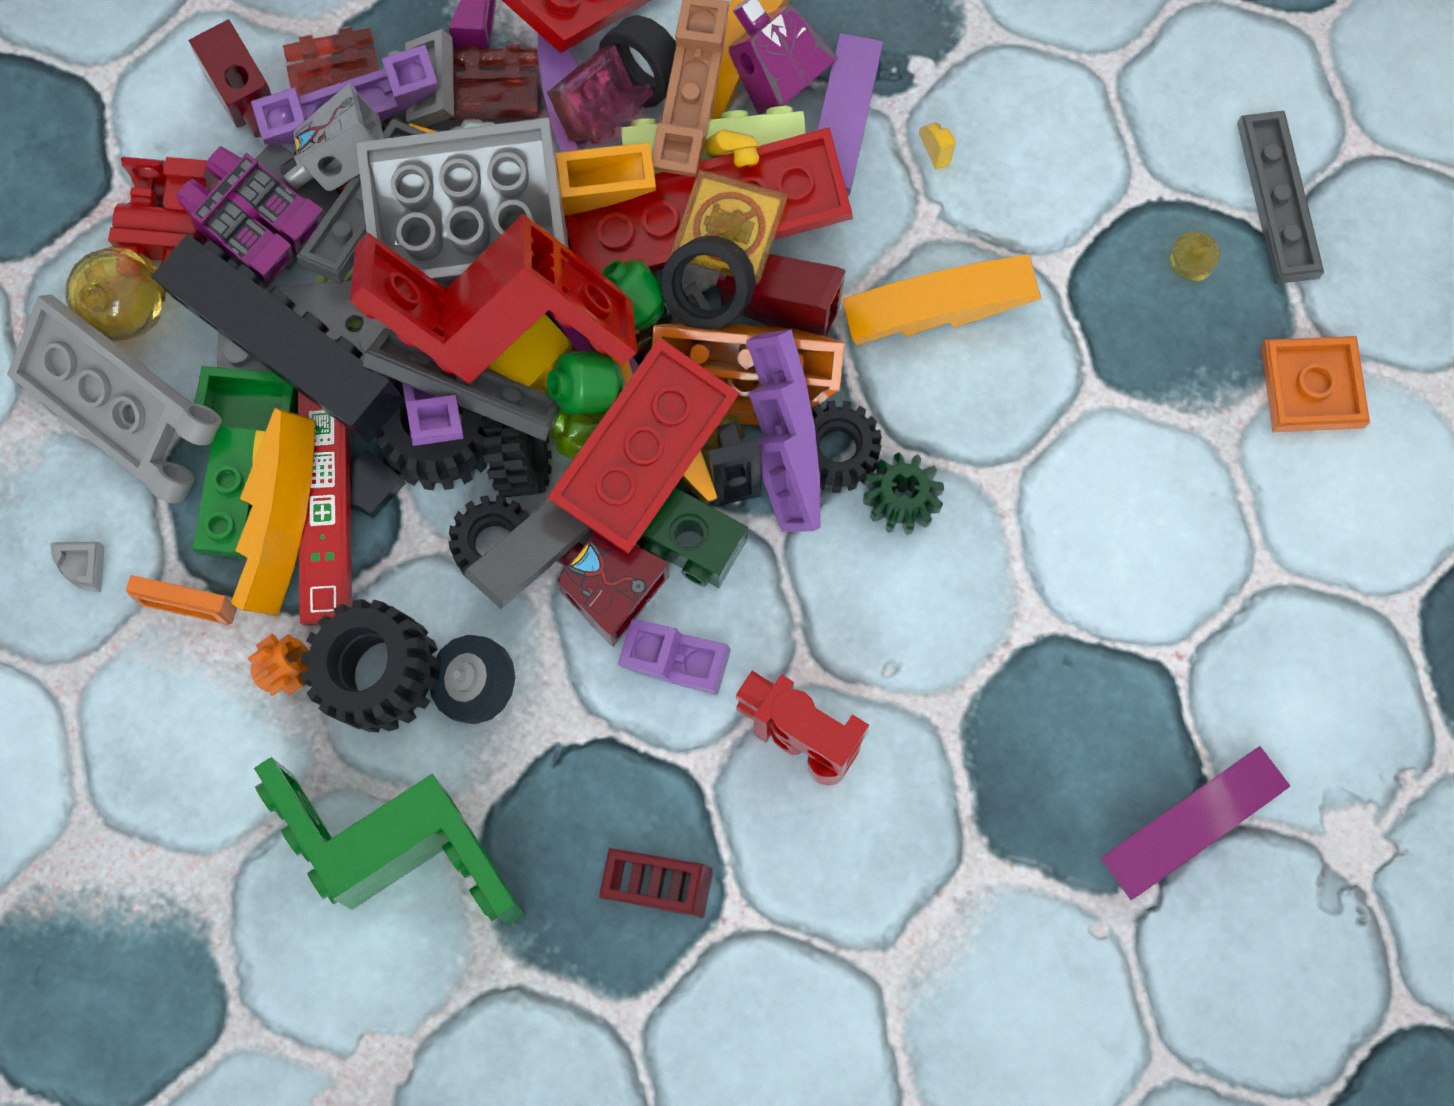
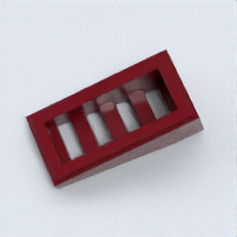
M609 848L599 898L703 918L706 912L713 869L705 864ZM625 862L633 863L627 892L620 891ZM646 866L652 867L647 896L640 895ZM666 870L673 871L668 898L662 899L661 893ZM686 874H689L691 878L686 903L681 902Z

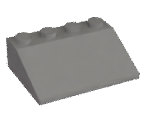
M549 118L356 142L367 233L373 235L444 288H447L522 214H525L569 248Z

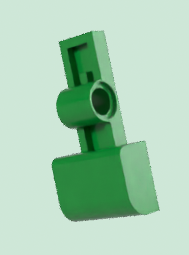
M201 366L195 404L212 409L220 416L222 422L213 442L210 444L211 448L192 549L197 554L245 558L244 555L235 550L252 508L251 504L243 501L240 497L253 466V447L256 430L266 431L274 408L298 414V391L273 372Z

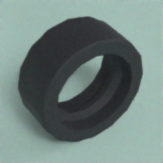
M640 15L626 17L609 31L599 43L598 57L601 69L609 84L624 99L643 108L655 107L667 95L676 41L663 26L651 18ZM630 47L639 52L648 62L654 77L639 66L630 51Z
M710 235L697 237L675 250L664 264L660 284L663 300L674 317L686 326L712 330L722 328L743 313L752 301L756 280L754 266L742 248L732 240ZM711 255L720 258L728 264L734 275L735 290L733 297L727 305L720 309L705 310L698 308L688 299L683 290L681 280L683 270L689 261L697 256Z

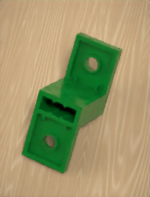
M273 757L254 767L255 772L262 781L255 786L259 797L271 813L276 811L282 820L285 819L288 825L281 829L285 840L297 856L302 854L307 862H311L314 869L307 872V875L319 895L323 899L328 897L332 904L339 902L353 910L444 850L455 869L464 878L472 875L477 885L469 889L484 915L488 916L491 921L499 917L507 926H510L525 916L452 798L433 774H430L332 838L294 774Z

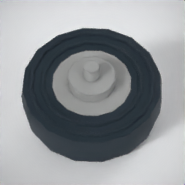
M465 635L452 639L440 649L436 658L440 659V670L432 671V677L437 679L439 683L436 691L430 689L431 698L439 711L454 721L478 724L493 719L504 710L513 694L516 679L513 661L504 647L487 637Z

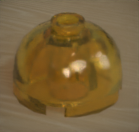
M122 246L107 247L86 254L73 265L66 280L65 300L67 306L111 341H122L146 334L158 324L161 316H158L161 310V302H164L166 299V291L150 277L157 269L152 261L142 253L136 254L130 249H124L126 247Z

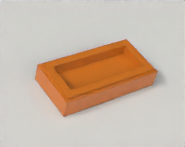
M130 575L125 590L140 606L224 625L233 623L237 610L224 595Z

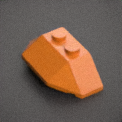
M683 323L660 324L653 327L652 347L660 337L740 393L720 422L759 425L749 392L760 387L761 384L746 340L761 333L792 330L806 379L811 410L840 390L844 341L799 329L729 323L720 329L712 330L693 328Z

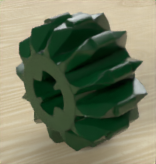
M900 452L894 454L892 465L880 459L875 466L877 474H867L864 485L869 491L863 495V504L874 506L870 514L872 522L879 521L884 517L888 519L885 527L888 533L893 532L896 523L902 524L903 531L907 535L913 533L915 522L927 528L932 521L931 514L940 513L943 503L937 497L943 494L944 484L943 482L932 481L937 472L935 465L928 466L923 470L919 468L921 463L919 454L912 458L910 464L905 463L904 457ZM896 489L901 493L909 490L912 493L911 499L906 494L897 497L895 495Z

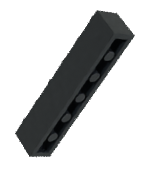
M187 234L150 277L173 299L369 444L405 401V398L394 387L397 380L364 367L363 361L360 360L363 353L343 336H340L337 341L331 339L326 335L329 328L308 311L302 317L293 311L296 306L295 303L277 288L273 287L269 293L260 287L263 283L262 279L244 264L240 263L236 269L228 264V261L231 259L230 256L215 243L208 240L202 245Z

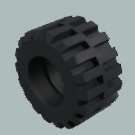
M397 380L394 387L404 397L402 382ZM404 401L382 427L376 438L391 469L398 475L402 473L407 483L415 486L419 480L426 490H434L436 483H441L444 490L454 489L453 481L461 478L465 485L473 480L471 471L476 469L482 473L488 466L484 461V455H487V448L483 447V438H487L484 427L485 424H489L488 417L458 405L459 414L462 415L463 439L413 446Z
M364 599L353 600L352 608L345 604L335 607V616L333 618L324 615L317 622L322 628L317 634L310 632L306 642L312 644L310 651L302 652L301 663L308 665V670L302 672L301 676L303 684L312 687L307 692L310 700L320 705L318 709L324 714L359 730L361 728L368 732L379 733L380 728L393 731L399 729L398 720L409 724L416 719L417 716L414 710L417 707L426 709L431 701L425 696L429 689L436 691L439 683L437 679L432 677V671L440 670V659L431 655L438 648L435 641L427 636L429 633L427 629L395 607L378 600H373L372 603ZM385 642L388 651V661L383 675L374 685L359 691L355 682V671L360 658L372 646Z

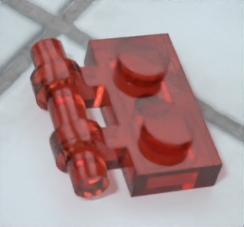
M352 26L340 28L339 34L314 38L313 34L299 37L300 42L283 45L287 63L302 59L304 61L286 66L290 88L295 87L299 96L380 70L374 48L358 51L360 47L375 45L370 27L353 30ZM343 51V54L319 59V56Z
M520 43L506 44V48L481 49L480 44L466 45V49H453V68L466 67V71H453L454 117L449 119L539 118L537 69H522V66L539 65L537 47L521 48ZM506 66V70H482V67Z

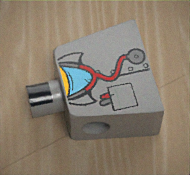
M349 83L296 128L293 135L297 154L280 166V171L286 181L296 190L315 178L325 190L333 191L360 174L356 142L384 139L378 114Z

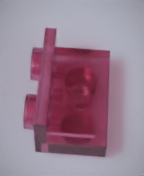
M615 45L601 47L547 91L568 140H589L591 144H598L611 138L615 134L614 128L622 121L639 114L642 110L641 105L654 94L650 85L632 86Z

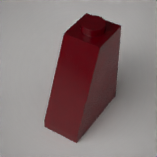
M763 253L755 276L756 285L752 301L741 315L769 327L799 329L827 337L840 310L846 270L837 266ZM725 268L721 269L716 287L721 289V307L728 304L735 290L734 275L731 270Z

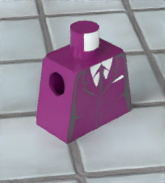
M744 0L733 9V13L746 32L729 46V54L759 115L766 113V110L769 108L787 104L838 59L831 48L797 9L791 5L767 14L759 0Z

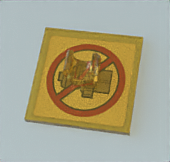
M699 169L670 256L675 250L697 237L710 235L732 240L746 252L754 266L756 284H759L788 200V195ZM697 256L688 263L734 277L728 264L715 256Z

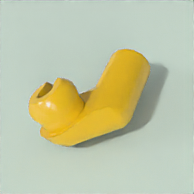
M724 129L706 140L705 150L712 158L734 152V164L737 167L753 166L759 162L757 148L760 146L758 141L751 135Z

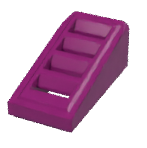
M496 0L460 1L449 27L455 51L488 54L491 45Z

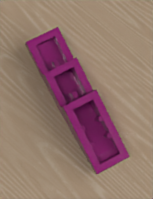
M1259 746L1100 859L1129 899L1133 900L1291 786L1265 751Z

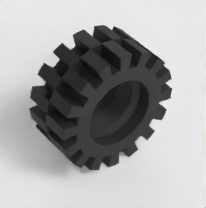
M835 400L827 401L825 409H822L820 405L812 408L821 490H824L826 485L833 486V493H841L843 486H847L848 491L856 489L859 481L864 484L867 474L875 471V466L879 459L882 436L881 431L875 429L877 421L873 416L867 419L865 417L866 409L860 405L856 411L850 409L852 403L850 401L844 400L842 407H836ZM840 431L851 436L856 444L855 454L843 462L827 459L822 454L819 445L821 439L826 434Z
M487 418L489 424H485L484 427L487 438H483V447L487 448V455H484V461L489 463L490 468L487 474L489 479H494L492 484L494 490L499 491L498 495L505 498L544 493L546 491L545 486H549L550 483L547 474L552 472V466L548 463V459H552L551 450H548L547 444L550 443L549 435L546 441Z
M488 495L480 497L481 504L475 506L471 500L465 504L467 511L464 514L458 511L454 516L456 525H450L448 532L451 541H448L449 549L457 567L460 568L465 577L466 570L482 557L476 550V539L481 531L491 526H500L511 532L530 516L526 510L522 511L518 502L512 500L511 504H509L504 496L499 495L496 496V501H490Z

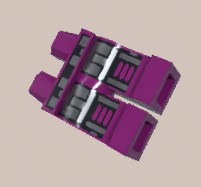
M220 146L205 164L206 170L220 182L209 192L192 178L177 192L176 197L178 203L191 216L194 229L219 246L236 264L242 263L262 279L263 283L261 285L267 288L293 259L292 250L297 254L311 237L323 219V209L310 199H303L283 184L273 173L259 165L258 161L247 152L240 158L238 155Z

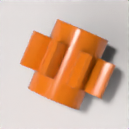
M270 634L256 644L258 651L249 656L248 661L252 663L250 667L251 677L259 688L269 692L271 696L276 695L282 690L290 696L305 686L302 682L301 673L308 670V665L301 663L302 652L309 651L301 641L292 638L289 634L278 641L274 634Z

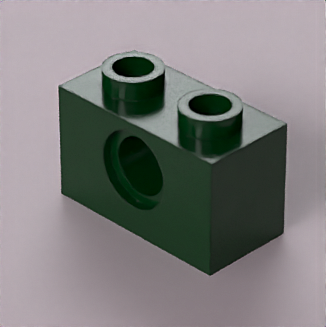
M674 488L636 544L640 545L641 549L682 568V575L691 582L703 587L710 583L720 588L747 542L748 526ZM693 531L701 536L702 541L694 547H684L676 539L683 532Z

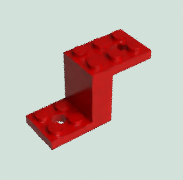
M522 214L447 288H444L370 233H367L356 244L350 301L355 304L356 308L363 315L371 319L376 318L393 330L403 343L411 347L416 346L432 357L442 370L449 374H456L469 384L548 310L551 311L553 317L561 325L567 328L572 326L587 337L596 351L603 355H611L623 365L637 353L632 299L525 214Z

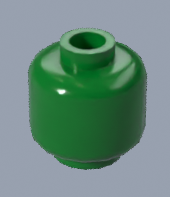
M633 259L622 263L621 260H615L603 269L601 274L632 299L634 324L637 330L640 331L650 327L662 316L666 307L662 296L660 280L643 261Z
M595 349L568 351L560 354L553 363L552 370L547 375L546 386L549 396L555 400L563 412L569 415L599 413L609 410L623 389V376L620 366L616 361H613L609 354L603 355Z

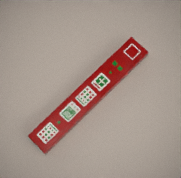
M298 392V414L315 420L313 472L306 520L299 546L300 624L309 626L319 625L317 622L324 615L333 618L335 616L334 608L341 604L352 608L350 430Z

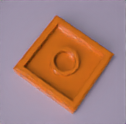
M1357 336L1265 340L1262 343L1261 353L1272 432L1362 429L1368 426L1370 418Z

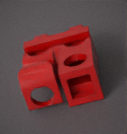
M121 157V165L131 177L134 187H131L130 202L118 203L114 208L108 241L117 250L116 270L123 278L146 279L148 261L157 260L161 261L162 264L187 234L202 245L207 242L208 238L194 229L191 216L178 203L176 197L177 192L192 178L209 192L219 183V180L206 170L205 164L207 160L166 157L164 161Z
M752 670L736 694V699L739 701L736 710L754 721V735L764 742H767L770 736H772L774 743L791 755H799L801 752L808 755V769L814 780L822 785H834L843 779L859 754L861 743L868 733L869 724L853 714L844 726L815 708L812 698L805 692L794 689V682L782 674L776 683L773 684Z

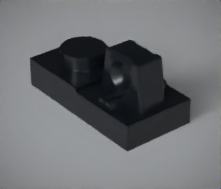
M736 423L717 426L719 448L709 450L710 478L717 495V499L714 501L715 507L761 497V454L757 440L741 443Z

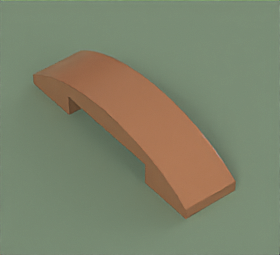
M682 0L675 34L676 50L661 123L657 125L652 151L654 171L697 176L717 91L726 35L729 1Z

